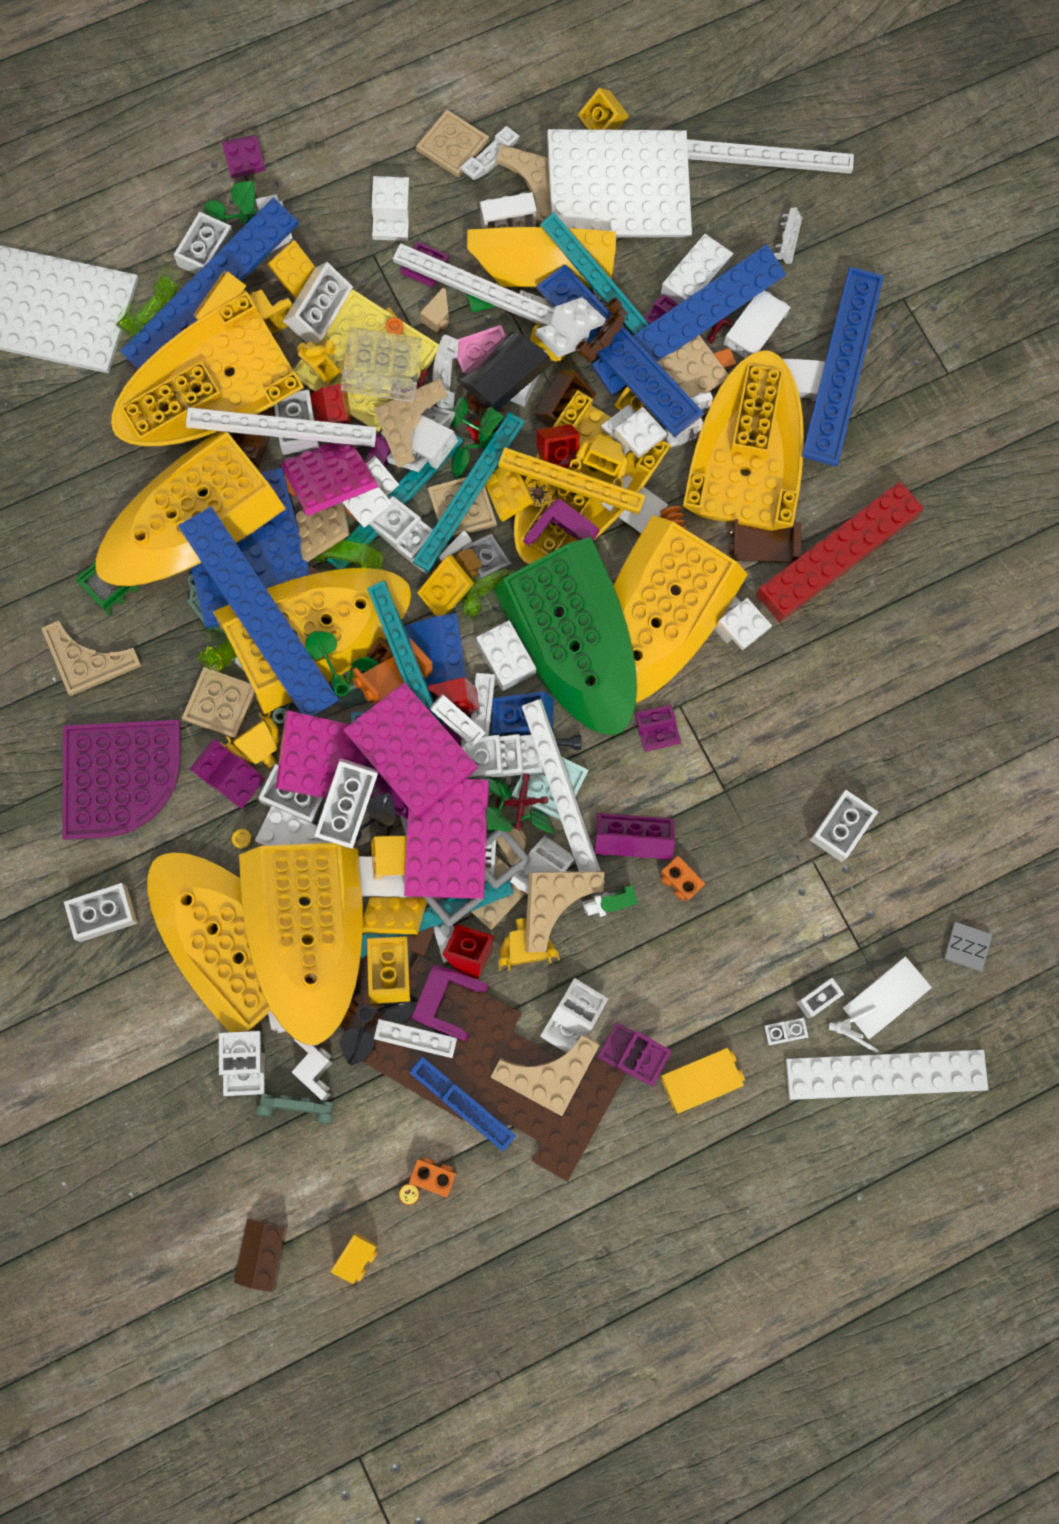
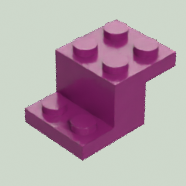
M256 134L222 142L231 179L266 171Z
M214 738L189 769L211 788L224 795L241 809L265 780L246 761L230 752Z
M616 1022L598 1058L628 1076L635 1077L653 1087L672 1051L637 1030L634 1032Z

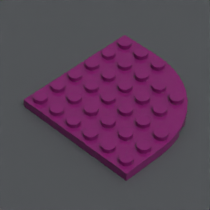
M163 720L63 725L62 839L79 840L116 837L132 832L153 819L170 799L179 778L181 767V721Z

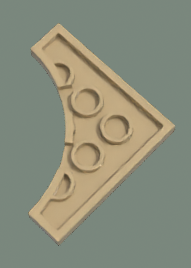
M500 145L496 164L519 173L525 179L524 182L535 198L537 209L536 223L541 224L551 215L548 158Z
M437 379L374 408L398 468L415 461L412 449V433L421 419V414L427 408L430 409L435 403L448 396L441 379Z
M60 621L41 628L70 696L141 667L134 648L119 652L100 653L76 643L67 634Z
M529 872L526 952H547L548 939L558 917L577 899L588 894L603 892L604 872Z
M582 1034L576 1044L565 1055L555 1061L540 1064L539 1066L515 1064L500 1058L491 1078L563 1116L600 1043Z

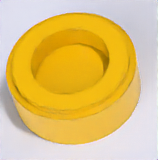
M238 829L232 835V842L237 848L245 849L251 845L252 836L246 829Z

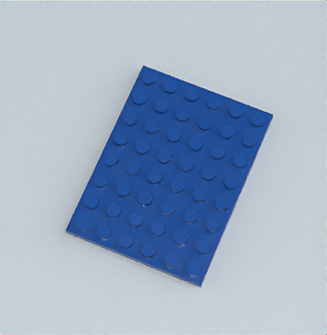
M282 468L261 472V475L272 487L286 509L236 543L266 589L310 575L307 561L302 559L301 538ZM208 490L200 491L199 496H206ZM201 563L192 567L191 571L205 628L209 629L219 626L213 611L229 604Z

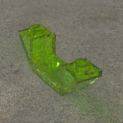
M165 274L152 286L155 295L135 316L127 312L117 322L116 326L129 337L136 336L175 296L178 284Z
M341 540L312 560L326 562L327 558L358 563L362 565V568L382 569L384 554L362 543Z
M504 568L474 583L469 590L463 608L465 618L468 616L474 617L482 610V603L478 595H486L503 578L516 571Z
M227 640L216 649L208 646L197 654L196 658L209 670L221 671L235 661L237 656L229 640Z

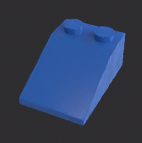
M544 691L493 698L492 735H531L522 706L540 699L553 732L554 698Z

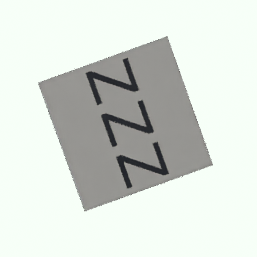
M953 922L943 960L982 972L993 934Z

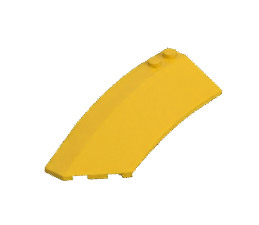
M541 227L467 230V250L477 258L480 265L488 274H491L497 281L496 283L500 284L501 287H537L539 283L563 265H566L589 290H592L589 283ZM568 228L610 279H612L616 251V232Z

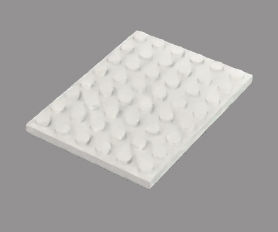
M547 130L551 214L555 212L567 228L616 232V237H691L687 131Z
M0 245V350L109 374L139 280L138 276Z

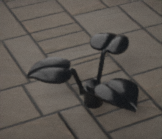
M386 793L382 796L373 797L368 801L366 809L372 819L360 826L355 841L362 837L361 830L376 820L380 826H388L386 836H390L391 828L398 814H396L391 794Z
M356 980L351 1002L359 1009L357 1016L362 1021L360 1031L355 1028L349 1029L343 1033L340 1040V1047L348 1064H357L367 1058L372 1052L374 1037L371 1033L363 1031L365 1023L371 1021L375 1013L385 1011V1016L390 1022L403 1023L412 1015L417 1006L418 999L410 994V1002L383 1003V1008L374 1010L370 1006L361 1007L353 999L360 991L359 982Z

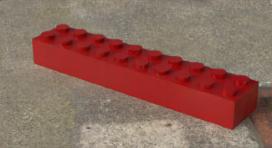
M899 481L761 586L756 596L778 622L781 623L919 517L924 507Z

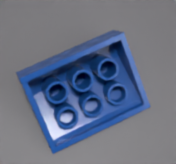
M457 613L440 615L404 626L408 638H411L432 661V674L425 678L427 686L462 677L466 678Z

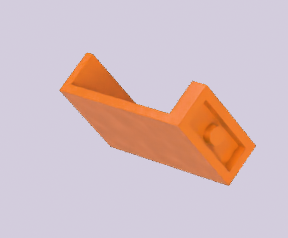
M409 638L423 676L426 678L432 674V661ZM394 656L363 674L357 668L353 669L352 681L354 685L360 688L368 701H372L374 705L404 683Z

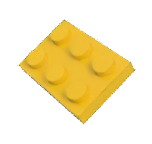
M292 240L267 263L294 300L297 299L315 269L313 263L295 240Z
M498 468L493 472L485 485L502 521L507 520L534 502L521 474Z
M449 555L446 556L417 594L435 616L447 615L474 583L453 556Z
M370 897L363 917L362 933L418 934L427 901L425 898Z

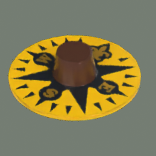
M534 481L527 486L534 501L530 505L542 507L547 505L552 499V489L547 483Z

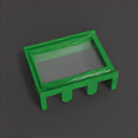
M96 560L87 570L80 572L78 578L75 579L109 616L112 615L109 609L114 604H124L126 601L124 596L132 590L136 593L140 589L138 585L116 586L101 580L96 571Z

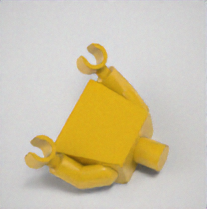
M327 340L325 347L322 345L316 346L311 341L307 344L301 343L297 348L298 356L327 385L340 373L345 376L351 375L353 367L350 363L344 362L342 368H339L328 357V355L335 353L337 345H333L334 342L332 340Z
M600 434L595 439L583 442L576 454L577 458L571 461L569 470L572 465H576L578 467L576 472H578L581 467V460H583L584 464L612 476L617 475L610 484L615 485L616 482L619 487H623L624 482L621 478L624 477L628 461L622 452V445L614 441L612 436H602Z
M271 712L266 717L259 713L261 721L233 741L226 736L228 744L223 746L241 757L248 764L252 762L257 764L263 761L268 769L274 766L277 761L271 753L278 749L276 745L279 743V729L272 719Z
M520 918L515 920L517 931L509 932V936L504 938L501 945L499 970L501 971L503 965L508 966L509 971L513 965L547 960V958L548 962L552 963V957H557L558 961L560 957L550 939H548L547 952H526L527 918Z

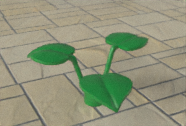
M254 181L239 182L232 187V200L236 206H239L238 209L241 211L239 214L225 215V206L217 200L209 201L204 205V214L224 223H226V219L239 217L240 222L246 225L259 212L255 208Z
M459 397L452 411L455 412V416L451 425L457 427L462 421L480 432L478 440L481 444L459 446L456 449L451 460V470L456 480L460 479L468 464L470 457L468 449H485L486 445L489 444L495 435L492 431L504 417L496 409L489 407L482 415L481 427L479 428L465 420L464 416L467 413L468 404L463 397Z
M316 630L308 635L305 649L314 660L325 657L334 676L330 687L338 696H344L350 691L349 685L351 684L350 679H353V670L348 671L347 679L343 675L336 674L327 654L335 651L337 640L330 632ZM360 657L353 661L352 669L357 668L363 674L379 665V663L370 657Z
M485 777L484 780H489V791L501 797L498 809L491 806L486 809L487 833L491 834L495 830L511 832L516 821L511 823L500 812L505 799L512 797L511 790L500 779ZM531 809L529 811L530 814L522 817L521 821L529 818L531 823L537 828L555 834L553 824L543 812Z

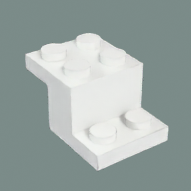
M373 176V240L408 241L410 213L409 177Z
M581 297L556 306L551 323L538 328L535 335L557 357H561L576 351L575 348L578 343L588 339L590 330L604 325L606 319Z
M711 392L699 393L691 398L703 411V416L707 415L713 400ZM699 418L675 438L665 429L667 436L663 441L674 447L697 440L703 426L702 419Z
M629 404L601 425V430L606 435L612 436L614 441L622 445L624 455L632 450L638 458L667 436V432L643 407L635 412Z
M375 456L366 463V466L376 480L378 488L342 502L364 528L392 503L387 498V495L399 486L397 481Z
M735 596L714 630L726 643L733 639L743 651L767 632L772 625L748 598L740 602Z
M544 835L528 855L530 862L519 870L510 882L516 888L528 894L529 872H566L574 862V856Z
M574 978L540 1037L567 1053L582 1034L585 1036L589 1034L608 998Z
M261 1031L219 1033V1075H223V1096L265 1094V1053L261 1052Z
M294 1039L308 1054L292 1073L321 1100L326 1101L331 1095L328 1092L330 1088L322 1080L318 1079L333 1063L330 1060L332 1056L324 1048L318 1049L315 1045L303 1044Z

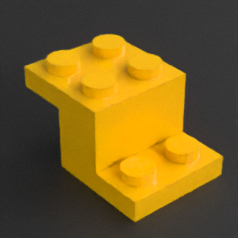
M262 290L252 292L249 295L272 335L288 327L283 320L292 307L289 298L280 300L272 306Z

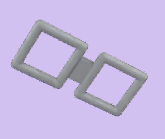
M495 830L487 836L486 847L502 836L520 860L497 879L485 866V882L488 881L494 889L499 888L530 862L529 856L508 832ZM424 897L442 921L449 927L483 901V899H471L449 917L434 897Z

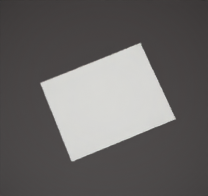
M629 475L622 477L621 479L624 482L622 488L626 489L633 478ZM645 487L639 492L645 495L639 515L624 510L619 518L640 533L643 532L652 515L660 517V511L668 506L667 503ZM603 502L601 503L610 511L614 507Z

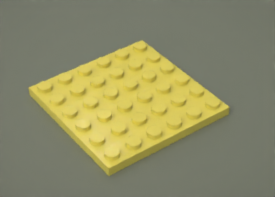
M352 289L322 341L315 343L316 346L322 345L325 347L326 341L332 340L334 342L333 345H337L335 353L328 355V357L339 368H342L344 362L350 363L353 367L351 375L345 376L340 373L327 385L302 359L293 371H295L302 385L313 392L322 387L336 384L346 387L351 417L365 426L376 427V433L380 434L382 428L374 408L403 396L398 393H391L392 386H396L404 391L405 389L411 391L421 377V369L426 370L436 357L439 344L403 322L404 331L400 336H390L386 331L385 324L388 319L395 316Z

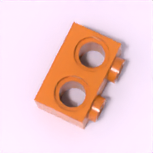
M679 856L660 873L662 876L660 878L667 887L671 886L675 890V896L681 901L687 902L705 885ZM676 869L679 872V877H671L669 870ZM684 883L692 885L693 889L691 892H686L683 889Z
M423 1157L422 1160L417 1159L409 1184L448 1197L456 1173L453 1172L454 1168L442 1164L441 1167L433 1165L434 1160ZM421 1167L429 1169L430 1174L428 1178L423 1179L419 1176L418 1171ZM440 1174L448 1176L449 1182L447 1185L441 1186L438 1183L437 1178Z

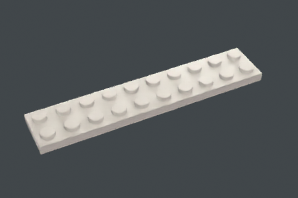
M984 1050L785 1059L789 1100L988 1090Z

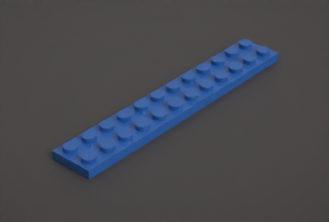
M273 197L120 352L139 369L162 346L191 324L198 321L193 314L223 271H228L242 282L299 225V222Z
M766 244L636 333L633 337L657 362L668 354L674 353L786 276V273L768 244ZM601 358L591 364L610 395L626 386Z
M563 265L537 285L538 291L554 308L583 297L606 319L605 323L611 316V313L566 265ZM603 325L590 330L587 339L589 343L593 341ZM623 326L614 335L611 344L597 352L599 357L674 438L703 416V411Z
M851 266L848 269L801 455L803 458L835 467L839 463L882 287L883 275Z
M212 506L179 524L178 528L299 712L305 715L316 716L339 701L338 697Z

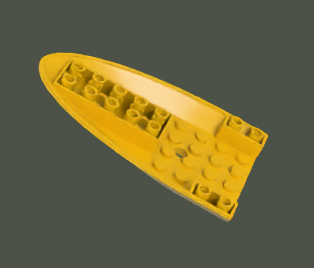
M245 292L184 329L162 346L136 371L116 400L112 412V430L121 440L133 445L166 446L180 444L219 432L215 430L186 428L188 408L257 415L304 387L263 321L249 294ZM228 368L235 369V373L231 377L225 375V371ZM197 386H201V391L199 393L193 392L194 388ZM164 405H169L168 411L163 412L161 410Z
M766 350L759 351L741 361L728 375L711 404L694 451L683 503L685 508L698 517L733 523L735 519H739L738 525L771 531L793 527L803 466V457H801L804 447L803 416L800 396L792 372L785 361L777 354ZM746 469L750 472V475L743 476L740 471Z
M577 390L553 427L572 424L580 434V448L583 442L595 439L599 434L605 436L606 434L601 430V425L611 417L593 407V399ZM661 440L640 458L632 450L627 452L625 456L628 463L624 477L629 475L633 479L626 489L639 493L671 445ZM581 460V467L578 473L607 483H611L617 476H612L601 470L593 472L589 469V465L584 464L583 460ZM571 466L570 470L576 472V470H577L578 467L573 468V467ZM527 477L525 483L528 486L530 483L538 480ZM548 484L552 489V499L547 505L542 507L529 505L515 515L514 540L516 550L522 561L529 565L562 546L577 541L557 525L553 526L551 524L552 521H550L534 543L528 546L523 542L527 534L555 499L562 500L597 526L600 532L596 538L624 510L613 507L610 511L600 501L582 495L572 497L571 494L574 492Z
M219 431L167 467L119 514L99 547L96 557L97 574L101 580L116 586H135L168 578L201 564L179 530V524L212 506L235 543H238L286 508L269 483L228 432ZM208 490L206 496H199L200 491Z
M652 515L613 585L625 616L633 651H638L640 656L638 661L635 660L637 673L636 703L649 697L668 683L695 655L715 629L718 621L723 617L748 575L737 561L673 521ZM676 585L679 587L680 593L678 596L672 595L670 591L671 586ZM653 618L659 621L658 628H654L651 625V620ZM592 676L593 685L596 683L594 676Z
M348 568L326 571L293 579L266 589L304 647L308 635L316 630L327 631L335 636L337 647L334 652L327 655L336 674L340 675L352 668L354 660L366 657L379 637H382L385 641L387 639L367 588L383 580L386 581L401 620L407 612L411 598L410 587L402 577L392 572L371 568ZM355 603H364L365 608L358 609ZM227 605L213 611L220 628L224 630L256 694V699L264 715L293 702L231 607ZM321 618H329L331 620V624H323L321 622ZM323 656L317 660L312 659L328 683L331 682L334 676L325 657Z
M336 843L259 846L239 855L244 924L255 973L262 993L282 1028L303 1044L318 1045L332 1036L341 1024L349 1008L356 986L363 929L362 887L358 849L354 847L352 849ZM304 897L308 898L310 904L302 906L299 900ZM308 938L312 943L306 945L302 940ZM311 977L315 983L308 984L305 982V979Z
M168 853L157 857L149 869L147 892L154 920L167 949L191 987L229 1033L255 1031L254 1027L271 1009L262 993L250 955L244 924L240 878L225 868L194 855ZM188 896L192 897V903L190 905H187ZM214 924L218 926V931L216 934L212 933V926ZM308 938L302 940L306 945L311 944ZM239 952L244 955V961L241 964H237L235 961V956Z

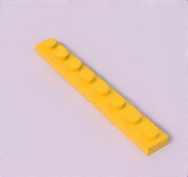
M504 448L498 463L500 468L638 515L645 500V495L508 448Z

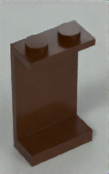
M735 519L733 525L729 527V537H732V543H729V554H732V559L735 561L793 563L801 557V522H794L793 527L771 531L738 525L739 519Z

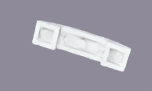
M505 126L495 136L493 143L475 159L471 157L460 167V170L473 180L482 177L497 165L496 159L500 145L513 148L519 139V135L508 126Z
M443 335L434 361L433 381L441 379L448 395L438 401L437 406L452 411L455 393L450 391L452 359L458 356L459 340Z

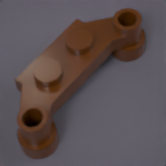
M617 297L612 298L607 303L606 308L611 313V316L593 341L589 343L586 339L582 340L575 348L578 354L584 356L588 362L596 358L597 352L611 344L612 338L621 330L622 324L626 320L624 317L627 312L621 306L622 303Z

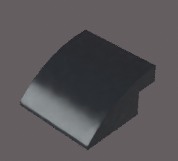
M509 332L457 377L456 380L486 409L492 407L499 411L547 369L552 362L549 355L531 340L519 333Z

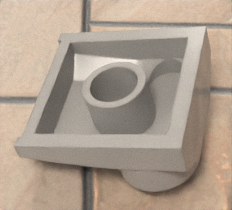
M493 534L467 544L460 550L473 549L477 555L476 558H479L483 564L478 571L479 575L475 578L477 581H486L489 576L512 564L494 539Z

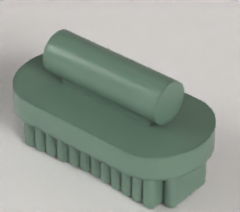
M354 683L349 685L350 691L344 696L336 694L339 699L337 703L340 709L368 701L363 691L357 688Z

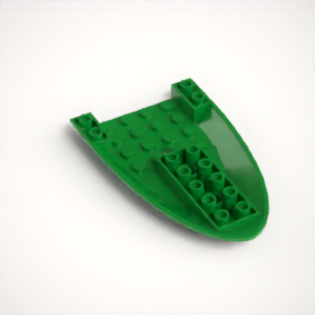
M589 537L568 543L508 575L493 590L507 621L511 622L534 663L537 675L559 704L587 728L601 734L617 735L627 728L634 714L637 698L636 664L628 626L620 601L593 539ZM559 607H563L564 615L558 618L556 610ZM579 642L580 649L575 652L573 648L575 643ZM592 676L596 678V683L593 686L589 684Z

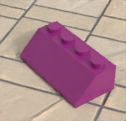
M597 813L595 854L658 858L660 860L673 859L675 845L674 819Z

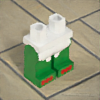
M626 881L620 883L621 889L612 892L603 891L599 894L597 892L592 893L591 899L582 901L585 913L588 916L597 913L601 917L606 915L605 912H614L637 905L638 902L633 885Z

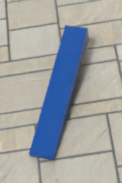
M422 1056L408 1071L503 1152L516 1137L514 1133Z

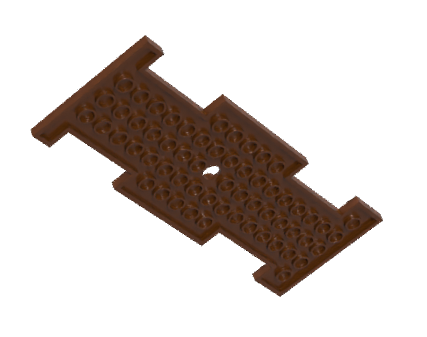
M419 955L409 970L410 994L415 996L418 1001L431 969L435 964ZM368 956L360 958L357 975L360 991L353 999L361 1007L370 1006L373 1010L383 1008V1003L370 1004ZM311 977L305 979V982L308 984L315 983ZM451 981L448 983L435 1018L462 1028L464 1032L469 1034L467 1042L457 1039L453 1058L374 1039V1048L368 1057L362 1061L363 1063L462 1120L463 1118L408 1072L422 1056L486 1111L541 1142L542 1144L532 1162L567 1182L626 1075L619 1069L594 1056L563 1116H560L491 1078L500 1058L525 1066H539L559 1058L512 1032L521 1016L520 1012L487 993L475 992ZM350 1002L340 1026L347 1030L355 1028L360 1031L362 1021L357 1016L359 1009L352 1002ZM385 1011L375 1013L373 1019L365 1023L363 1032H369L374 1037L379 1019L390 1022L385 1016ZM413 1013L408 1020L399 1023L429 1032L435 1031V1029L412 1019Z

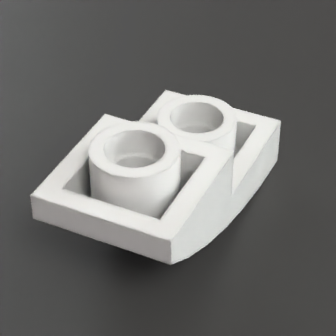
M804 1018L765 1025L769 1045L809 1038Z

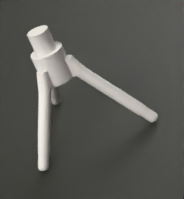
M872 1007L843 1022H830L829 1030L844 1034L875 1053L879 1051L860 1039L864 1037L862 1034L851 1030L852 1022L876 1011V1007Z

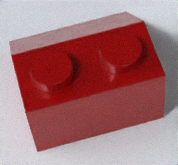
M336 384L322 387L311 394L315 421L352 424L346 387Z
M572 424L537 429V450L540 460L568 469L571 461L577 458L576 454L579 450L580 440L579 432Z
M465 677L428 686L429 690L438 698L443 694L466 715L480 710L477 688Z
M457 924L443 951V956L459 973L479 980L492 953L494 936Z

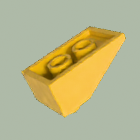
M223 271L193 316L198 320L220 306L245 293L246 290L244 288L246 285L228 271Z
M407 937L367 939L370 1004L410 1002Z

